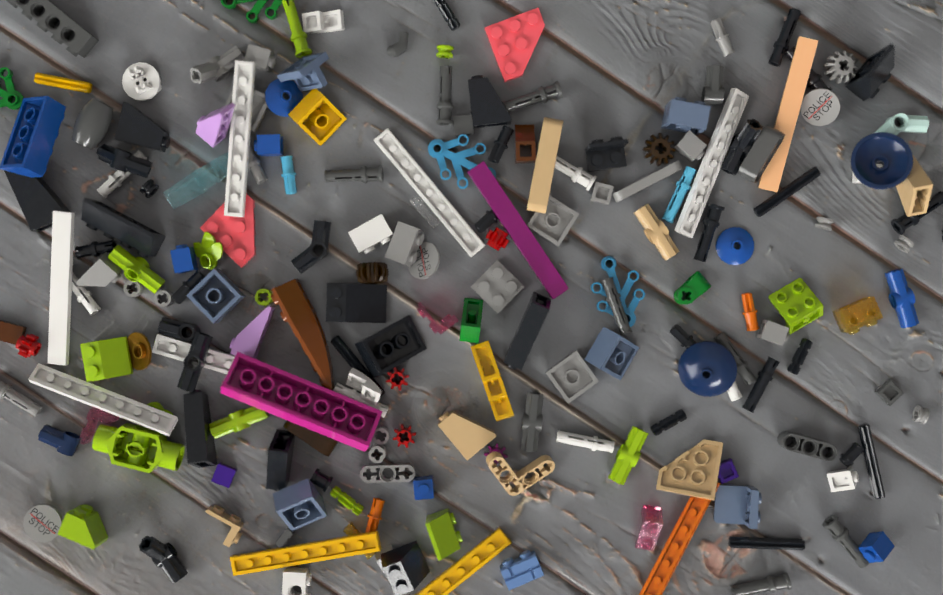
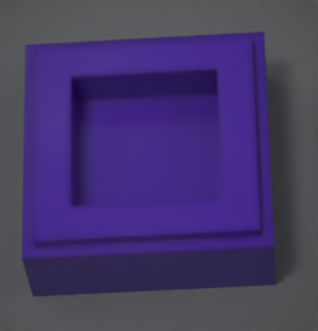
M731 458L720 462L718 479L721 484L739 477Z
M219 462L211 481L230 488L237 469Z

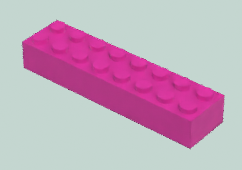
M237 352L220 391L223 395L363 452L368 449L383 412L240 352Z

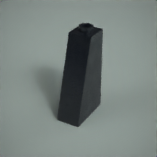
M4 170L32 232H41L52 227L53 211L70 212L41 177H27Z
M533 292L504 359V363L509 368L522 370L550 310V298Z
M201 390L183 394L187 464L197 468L217 466L214 437L210 432L209 426L212 422L208 395L201 392Z

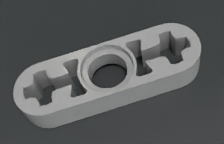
M410 463L367 464L360 471V477L366 483L409 482L414 479L416 474L415 467ZM397 467H399V472L405 471V468H409V471H412L409 477H406L405 474H399V478H396ZM377 468H380V478H377L378 474H373L371 478L364 475L367 469H370L371 472H377ZM385 468L393 470L394 474L391 478L383 476Z

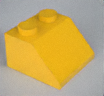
M312 89L288 114L320 146L347 119L317 89Z

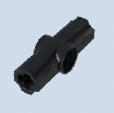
M201 332L195 333L188 356L184 359V368L177 385L178 388L189 392L195 391L202 368L206 364V356L213 338L212 336ZM193 357H196L199 361L197 367L193 366L191 362Z

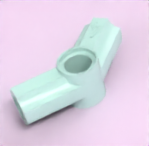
M898 113L887 118L885 123L874 133L886 132L894 135L900 132L926 133L929 127L928 116ZM895 119L899 121V127L895 125Z

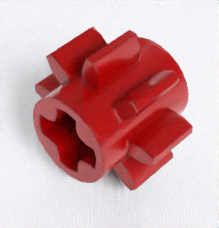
M497 227L494 231L490 229L485 237L489 239L486 244L497 251L501 247L505 249L509 242L506 239L508 234Z
M33 334L20 336L16 343V348L20 350L18 354L25 358L31 357V355L36 356L41 349V343L37 342L39 337Z
M394 367V373L387 372L390 379H387L386 382H391V389L398 386V389L401 390L402 384L408 385L405 379L410 375L403 373L405 368L398 371L397 367ZM396 374H398V376L403 377V379L400 380V383H398L397 380H393Z
M401 424L400 430H394L397 436H394L393 440H398V447L401 444H405V447L408 448L409 442L415 443L412 436H415L417 433L410 430L412 425L404 428V425ZM405 432H407L408 438L402 440V435L400 433L404 434Z

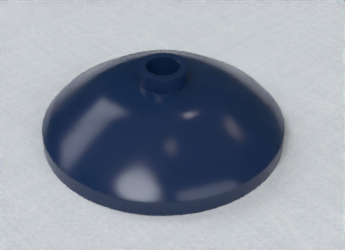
M886 132L873 133L864 137L856 144L851 155V169L855 177L862 184L873 189L884 190L898 186L908 177L913 166V155L908 144L899 136ZM876 163H881L883 167H877Z
M701 341L692 344L683 352L679 360L678 372L682 383L691 392L700 396L712 397L726 392L733 385L737 376V363L733 354L725 346L713 341ZM708 371L710 372V375L706 376L703 374V372Z

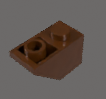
M534 124L515 125V164L535 163Z

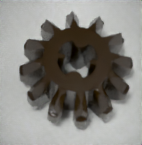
M658 133L657 138L653 134L650 136V140L644 142L648 146L642 149L644 152H648L644 158L651 157L650 164H653L656 160L657 166H660L662 162L666 165L669 163L668 159L672 160L674 158L671 153L675 152L676 148L670 146L675 142L667 141L669 135H666L663 139L662 133ZM658 146H660V149H663L660 154L658 150H655Z
M363 262L357 265L356 276L360 283H384L388 281L389 270L386 263Z

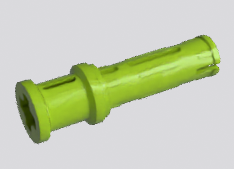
M282 0L292 33L290 40L294 43L296 49L295 56L302 58L312 54V50L308 47L306 40L308 36L302 30L294 0H288L289 5L286 0Z

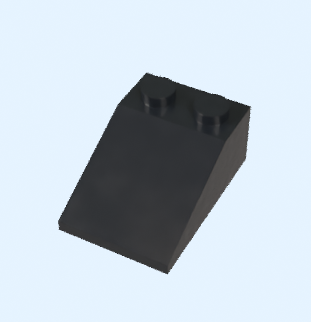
M890 44L869 56L856 72L855 77L845 87L863 101L868 98H874L880 91L878 88L880 84L885 83L892 75L890 72L894 68L895 46Z
M327 283L326 322L386 323L387 285Z
M410 315L355 343L372 378L386 373L427 349Z

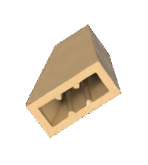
M914 155L910 174L901 184L896 186L907 217L927 213L934 185Z
M446 411L438 418L440 420L438 422L440 429L467 461L497 437L494 430L455 411L451 413Z

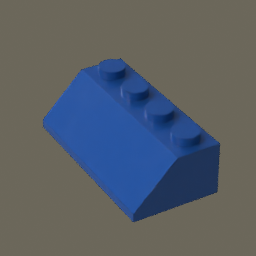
M49 96L23 98L0 164V169L27 177H43L53 152L55 140L59 134L61 122L65 116L66 106Z

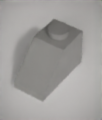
M105 252L75 284L78 286L106 287L110 282L114 284L122 276L120 274L122 269L108 259L109 254Z

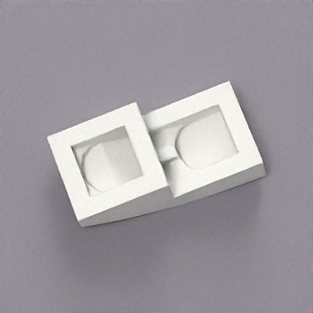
M341 9L302 14L303 31L306 34L345 30L344 15Z
M352 367L346 385L360 391L361 399L377 406L382 393L381 389L369 377Z

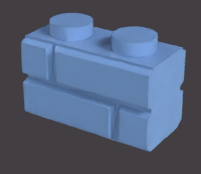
M526 550L520 553V557L516 559L507 558L502 561L500 571L509 591L544 576L535 551L530 552V550Z

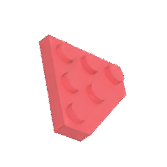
M539 8L484 28L504 83L521 77L545 27Z
M247 193L245 218L224 216V202L200 227L203 232L211 233L216 242H221L223 251L241 268L256 255L255 200Z

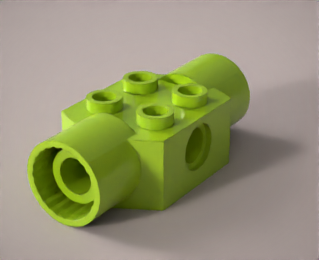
M131 423L124 424L119 428L101 424L96 430L92 444L93 450L109 454L111 464L146 473L154 471L157 467L177 471L185 453V445L168 441L166 435Z

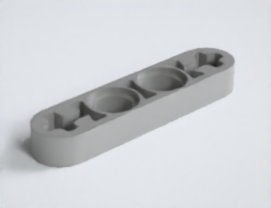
M678 160L612 195L617 203L683 168Z

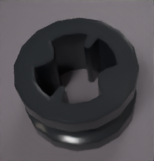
M150 179L144 183L140 192L145 193L146 198H150L157 192L159 185L154 184V181Z

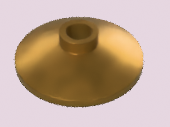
M131 333L127 340L132 367L136 370H144L151 362L152 351L150 343L142 333Z

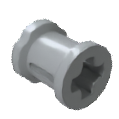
M374 444L369 451V459L374 463L382 462L387 455V449L383 444ZM376 449L382 452L380 457H377V454H373Z

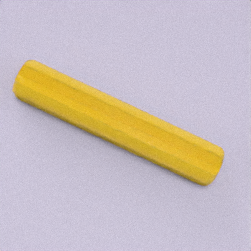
M35 73V83L84 93L92 92V84L89 82Z

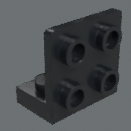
M620 136L613 137L608 142H603V139L591 141L585 149L588 172L626 167L624 147L628 144V139H623Z

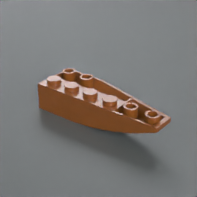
M293 279L271 289L273 302L275 305L279 304L282 310L280 312L282 319L285 323L288 322L296 338L302 345L301 347L305 355L309 357L314 372H317L321 379L319 381L322 387L333 390L335 388L333 368L326 338L317 314L299 280Z

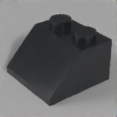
M417 540L381 554L382 569L395 595H403L414 591L430 572Z

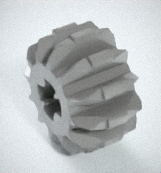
M846 50L841 51V53L836 51L833 53V56L827 57L828 63H825L823 67L828 70L824 72V75L830 74L829 81L835 79L836 84L841 82L847 83L849 78L855 77L854 72L858 70V67L854 66V64L858 60H852L853 54L847 55Z

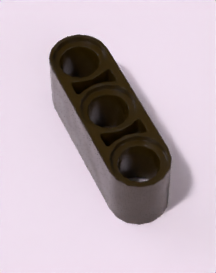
M287 420L283 425L286 430L328 457L339 443V441Z

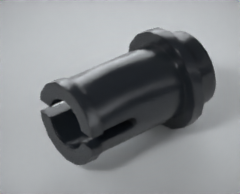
M854 442L844 454L840 455L839 460L849 467L854 464L853 461L864 452V449Z

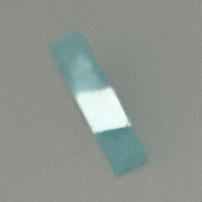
M228 152L207 163L163 192L173 209L201 195L208 188L224 180L227 176Z

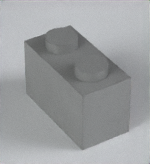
M398 221L385 257L411 267L417 259V250L424 241L423 234L425 231Z

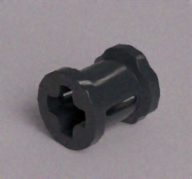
M317 468L310 481L326 492L333 477L326 476Z

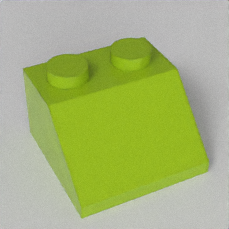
M127 336L80 344L86 382L133 374Z
M86 504L79 505L68 511L58 531V535L93 550L108 539L99 512Z
M448 508L427 515L425 522L438 561L461 548L460 542H463L460 530L456 531L454 526L457 523L453 512L450 513Z

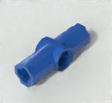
M903 269L885 273L890 290L889 301L896 310L901 328L916 326L919 324L914 307L915 295L912 289L908 287Z

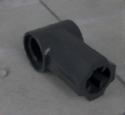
M162 317L158 326L159 334L179 338L183 341H192L195 333L200 332V328L196 324H189ZM188 327L192 329V335L190 337L186 335V329Z

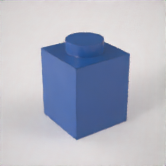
M280 134L257 135V140H254L255 152L259 156H284L283 136Z
M187 244L175 246L176 249L170 251L175 273L181 274L199 270L194 247H188Z
M433 475L414 477L415 500L434 499Z
M884 531L869 533L858 549L869 563L883 562L895 546Z

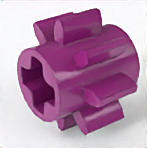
M497 442L494 447L488 445L489 452H484V455L488 456L491 452L497 451L504 458H508L507 454H503L506 447H498ZM497 460L493 461L496 465L499 463Z

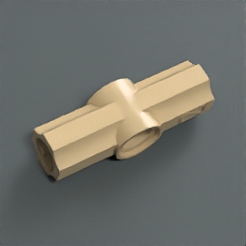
M649 204L634 212L644 228L646 237L656 246L664 260H668L680 252L669 236L666 225L657 218Z

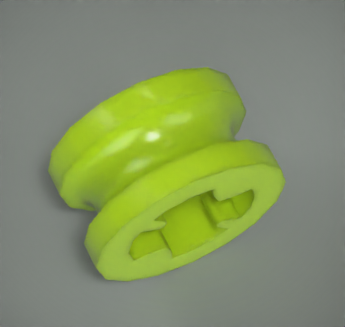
M437 46L438 53H436V57L453 58L451 53L454 49L453 46Z
M259 289L255 294L257 304L262 306L270 305L273 302L271 298L272 291L269 289ZM261 293L268 294V301L260 300L262 298L260 297Z

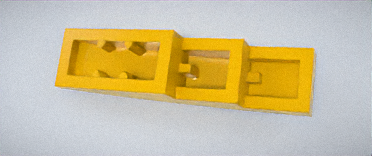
M489 341L471 346L496 422L514 416Z

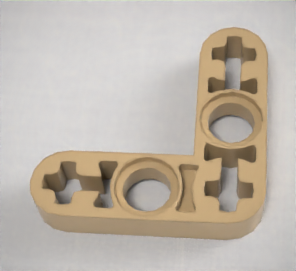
M491 452L486 457L489 469L511 496L522 493L550 474L555 468V463L549 455L540 456L516 473L500 452ZM494 460H497L500 465L498 467L493 462ZM503 471H509L507 476L500 477ZM528 473H534L531 478H525ZM512 481L515 487L513 488L509 482Z

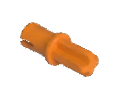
M743 293L741 295L744 308L742 315L745 317L747 331L758 330L759 325L756 314L758 310L754 307L752 293Z
M373 498L370 514L367 515L369 519L365 533L377 531L379 520H382L381 514L385 500Z

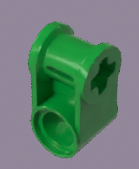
M697 271L674 292V300L680 305L690 304L711 287V284L700 271ZM682 293H687L686 299H681L683 297Z

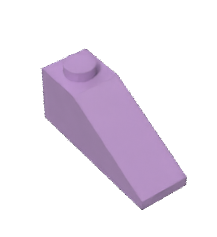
M232 102L216 109L207 116L203 115L197 121L196 134L214 148L226 138L235 104Z
M268 306L236 338L232 339L229 347L232 349L230 354L236 356L237 352H240L254 359L257 358L275 310L274 306Z

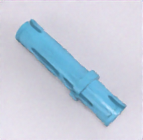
M689 166L685 167L680 181L676 183L677 187L662 217L663 220L669 223L674 222L687 191L691 189L690 185L697 173L696 169Z

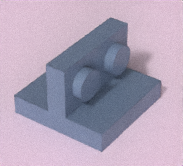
M326 52L303 56L277 74L280 82L294 79L300 91L323 88L328 82L319 66L327 61L329 57Z

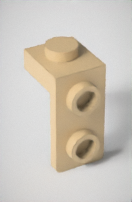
M218 505L209 506L205 511L207 514L232 527L223 544L227 547H230L233 543L237 544L242 536L240 531L244 525L241 518L225 513L224 509Z

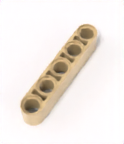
M544 117L527 205L528 211L546 214L563 120Z

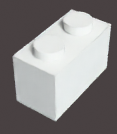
M383 214L348 232L358 252H364L365 255L374 251L375 245L379 243L384 245L390 242L393 236V232Z

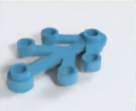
M461 134L458 138L443 142L440 139L432 140L428 145V152L430 156L437 158L441 179L449 180L451 178V171L447 169L444 159L446 157L452 161L458 179L457 186L460 189L467 188L468 180L465 178L461 166L469 170L477 166V164L465 158L483 155L486 151V146L483 143H477L473 148L453 153L448 149L459 145L466 146L469 143L467 135ZM461 137H465L467 142L462 144L459 140ZM436 145L441 147L439 152L434 151ZM482 146L484 151L478 152L476 148ZM488 167L494 175V177L496 178L495 170L491 167ZM448 171L449 177L444 178L442 173ZM460 180L466 181L464 187L459 185Z
M606 256L601 260V268L607 271L609 278L613 277L617 292L621 295L619 298L625 314L630 317L628 322L631 327L636 321L634 311L639 301L645 297V292L642 289H635L633 291V299L628 307L626 306L625 299L633 283L639 279V273L635 270L629 271L627 273V280L621 289L615 272L616 260L611 256ZM607 260L612 261L611 267L606 266ZM632 272L636 274L634 280L630 278ZM592 283L590 288L593 293H599L607 297L601 283ZM595 284L600 286V290L597 292L593 289ZM637 291L642 292V296L640 298L636 297ZM600 300L597 302V310L614 316L611 307L606 301ZM601 302L605 303L606 305L605 309L603 310L599 308V304Z

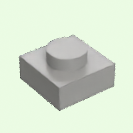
M594 182L590 201L609 205L614 186Z

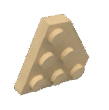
M704 439L670 464L662 467L659 470L656 490L714 501L723 443Z

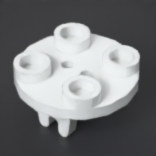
M138 62L132 64L123 74L122 85L124 91L128 96L137 101L150 100L162 89L160 74L155 67L148 63Z

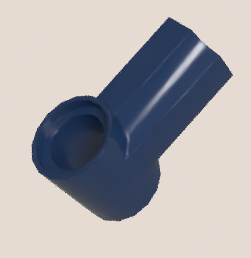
M48 424L44 425L38 435L39 441L57 448L59 453L67 456L74 455L81 439L75 433L64 432Z

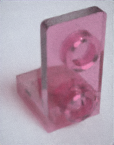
M422 302L417 304L419 306L417 311L423 318L427 317L431 322L429 327L435 334L439 332L441 335L459 321L455 314L453 316L448 314L440 320L442 324L439 326Z
M95 407L90 409L86 417L88 420L87 425L80 434V438H82L80 444L85 445L91 442L98 419L103 423L111 424V422L119 420V417Z
M643 505L641 510L642 525L635 547L654 551L663 526L662 508Z

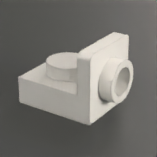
M852 466L843 470L827 472L831 492L855 489L857 482H859L858 473L853 471Z

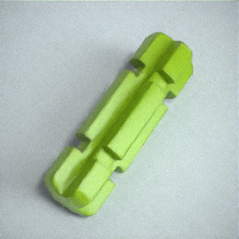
M334 486L330 491V495L333 498H337V501L349 510L352 509L355 515H360L364 507L360 503L357 504L356 500L347 493L341 492L342 489L338 486Z

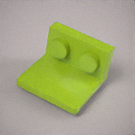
M802 278L796 279L768 296L771 303L785 319L786 327L789 328V334L823 316V304Z

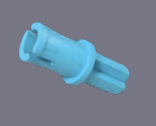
M293 156L280 157L283 172L281 177L284 179L285 193L287 195L297 193L295 181L297 174L294 173Z

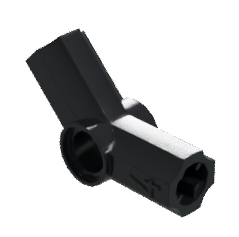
M748 119L738 135H734L728 148L729 151L720 168L724 172L734 176L737 174L744 158H746L754 141L762 131L763 126L759 121Z
M107 144L98 147L96 152L98 159L110 164V167L123 172L128 171L148 178L153 162L133 156L128 151L114 148Z
M314 220L310 247L291 260L301 274L328 255L331 222ZM317 245H322L324 248L321 255L315 253Z
M146 536L142 539L139 545L140 551L151 557L154 564L164 570L173 584L188 574L177 558V551L171 543L163 544L153 536Z

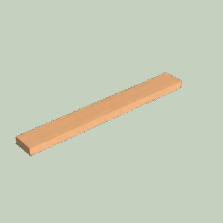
M798 37L774 128L783 132L785 137L760 177L759 189L778 192L819 40Z

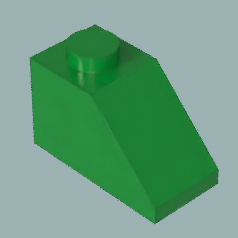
M464 298L459 341L479 343L483 300Z

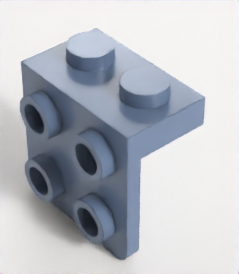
M719 485L714 500V521L724 524H745L749 529H757L758 523L761 521V515L758 512L759 504L762 501L761 493L754 486Z

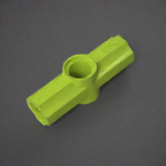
M117 245L107 257L124 270V275L132 282H140L154 294L165 283L162 277L150 269L149 263L144 258L134 257L120 245Z
M253 406L247 409L243 408L228 414L225 418L210 423V432L217 439L229 433H236L246 429L251 424L260 422L270 416L268 412Z
M632 426L625 443L620 446L617 452L615 464L608 476L609 479L624 485L632 467H635L640 458V450L648 436L647 432Z

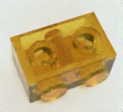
M866 296L832 311L842 333H849V335L859 332L860 328L865 325L866 327L876 325L878 323L877 320L883 318L874 296Z

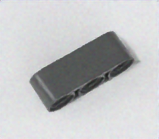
M766 125L741 164L738 174L756 183L781 145L785 134Z
M783 431L778 435V444L789 451L825 461H832L837 456L836 447L825 441L789 431ZM789 436H791V437H792V442H791V444L786 445V443H785L786 438L789 437ZM809 441L810 448L804 450L805 443ZM825 447H828V453L826 455H823V449Z

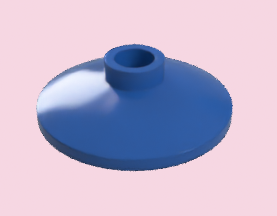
M276 79L268 85L265 92V101L268 108L274 114L281 117H289L288 114L303 99L302 91L299 90L297 84L292 80L280 82L279 79ZM283 93H287L289 95V99H284Z
M731 227L724 230L718 236L716 251L720 259L725 263L740 265L748 261L752 256L754 241L750 233L745 229ZM735 242L739 243V249L734 248Z

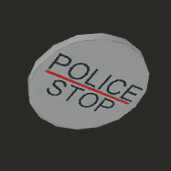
M818 88L811 90L804 96L800 110L803 118L808 123L815 126H824L837 118L841 105L839 98L834 92L829 89Z
M423 242L417 250L418 255L415 263L411 267L408 266L410 274L414 278L421 280L431 277L438 269L440 263L438 248L432 243Z
M40 504L27 511L23 526L25 533L30 539L45 543L58 536V531L63 521L61 514L56 508L51 505Z

